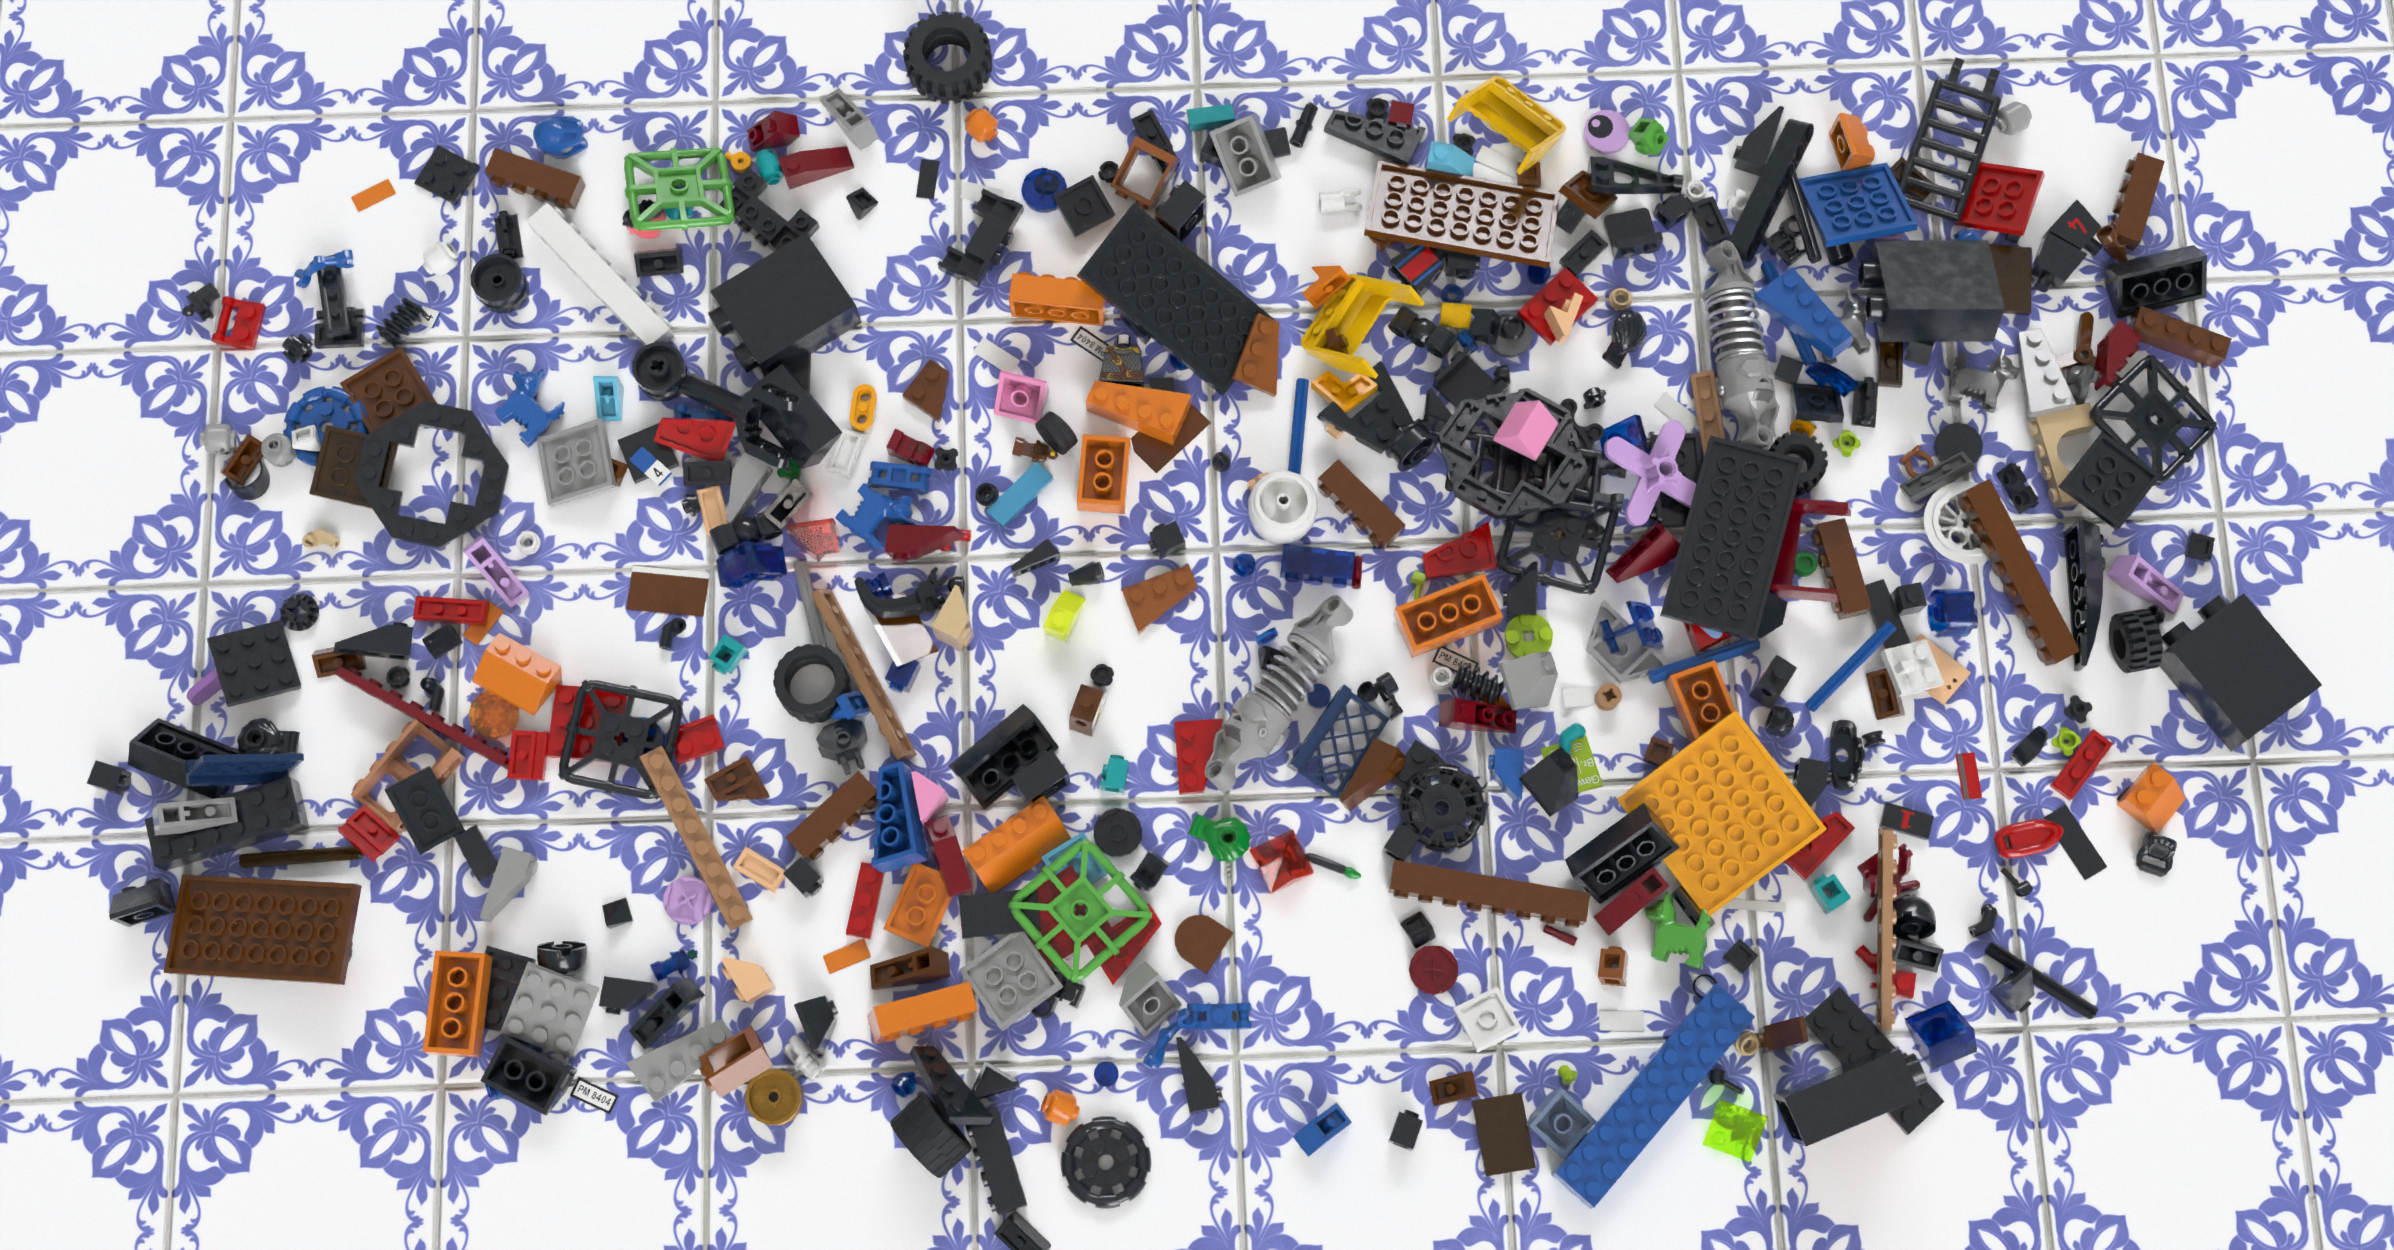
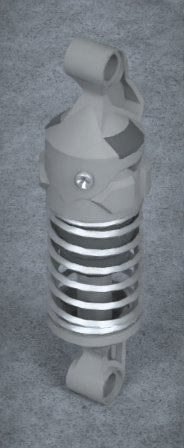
M1724 240L1705 254L1709 266L1719 272L1714 283L1703 295L1705 310L1710 313L1707 320L1713 323L1709 328L1714 333L1711 341L1717 344L1713 349L1718 354L1715 359L1717 363L1715 385L1719 395L1722 397L1723 406L1727 410L1736 413L1748 424L1745 433L1741 436V443L1764 448L1770 445L1774 436H1776L1774 422L1778 416L1780 406L1775 398L1776 385L1773 383L1775 371L1773 364L1768 360V355L1764 352L1766 345L1761 341L1763 338V333L1760 331L1762 324L1757 320L1759 312L1756 310L1757 302L1754 299V286L1756 283L1745 272L1742 260L1734 244ZM1750 302L1753 304L1752 307L1746 306ZM1752 312L1755 314L1754 318L1749 317L1748 315H1750ZM1723 313V319H1712L1714 315ZM1723 324L1719 330L1713 329L1717 325Z
M1339 595L1330 596L1317 607L1311 616L1294 623V627L1287 637L1288 643L1294 649L1286 645L1280 646L1282 653L1291 661L1281 655H1274L1275 662L1280 666L1267 665L1270 673L1260 674L1262 680L1260 683L1253 684L1255 690L1248 691L1244 697H1239L1231 709L1232 714L1223 725V728L1215 734L1213 753L1207 761L1205 777L1220 791H1228L1236 783V764L1253 758H1265L1275 745L1281 744L1288 734L1287 728L1291 720L1294 719L1293 711L1301 710L1300 702L1307 701L1306 692L1314 691L1313 683L1320 682V674L1326 673L1327 667H1330L1335 662L1336 656L1333 649L1332 629L1348 624L1354 615L1353 610ZM1312 663L1322 666L1323 670L1316 669ZM1307 670L1313 672L1317 679L1309 678L1305 674ZM1305 681L1308 683L1310 688H1306Z

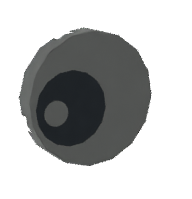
M1510 311L1499 313L1501 321L1496 344H1489L1491 350L1497 355L1506 358H1514L1525 353L1532 343V328L1525 323L1523 335L1518 339H1509L1502 333L1503 321L1508 316L1518 315L1516 312ZM1510 319L1504 323V330L1509 335L1514 336L1523 331V326L1518 320Z

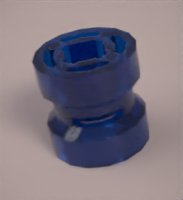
M885 572L877 574L876 578L864 580L869 590L878 598L882 595L889 596L893 594Z

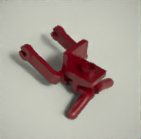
M1905 843L1898 847L1897 873L1893 874V884H1896L1897 896L1900 893L1920 888L1918 880L1900 883L1902 878L1910 871L1911 857L1913 856L1912 851L1906 849L1907 845ZM1878 852L1857 866V870L1863 877V890L1870 898H1874L1863 915V919L1866 922H1871L1877 914Z

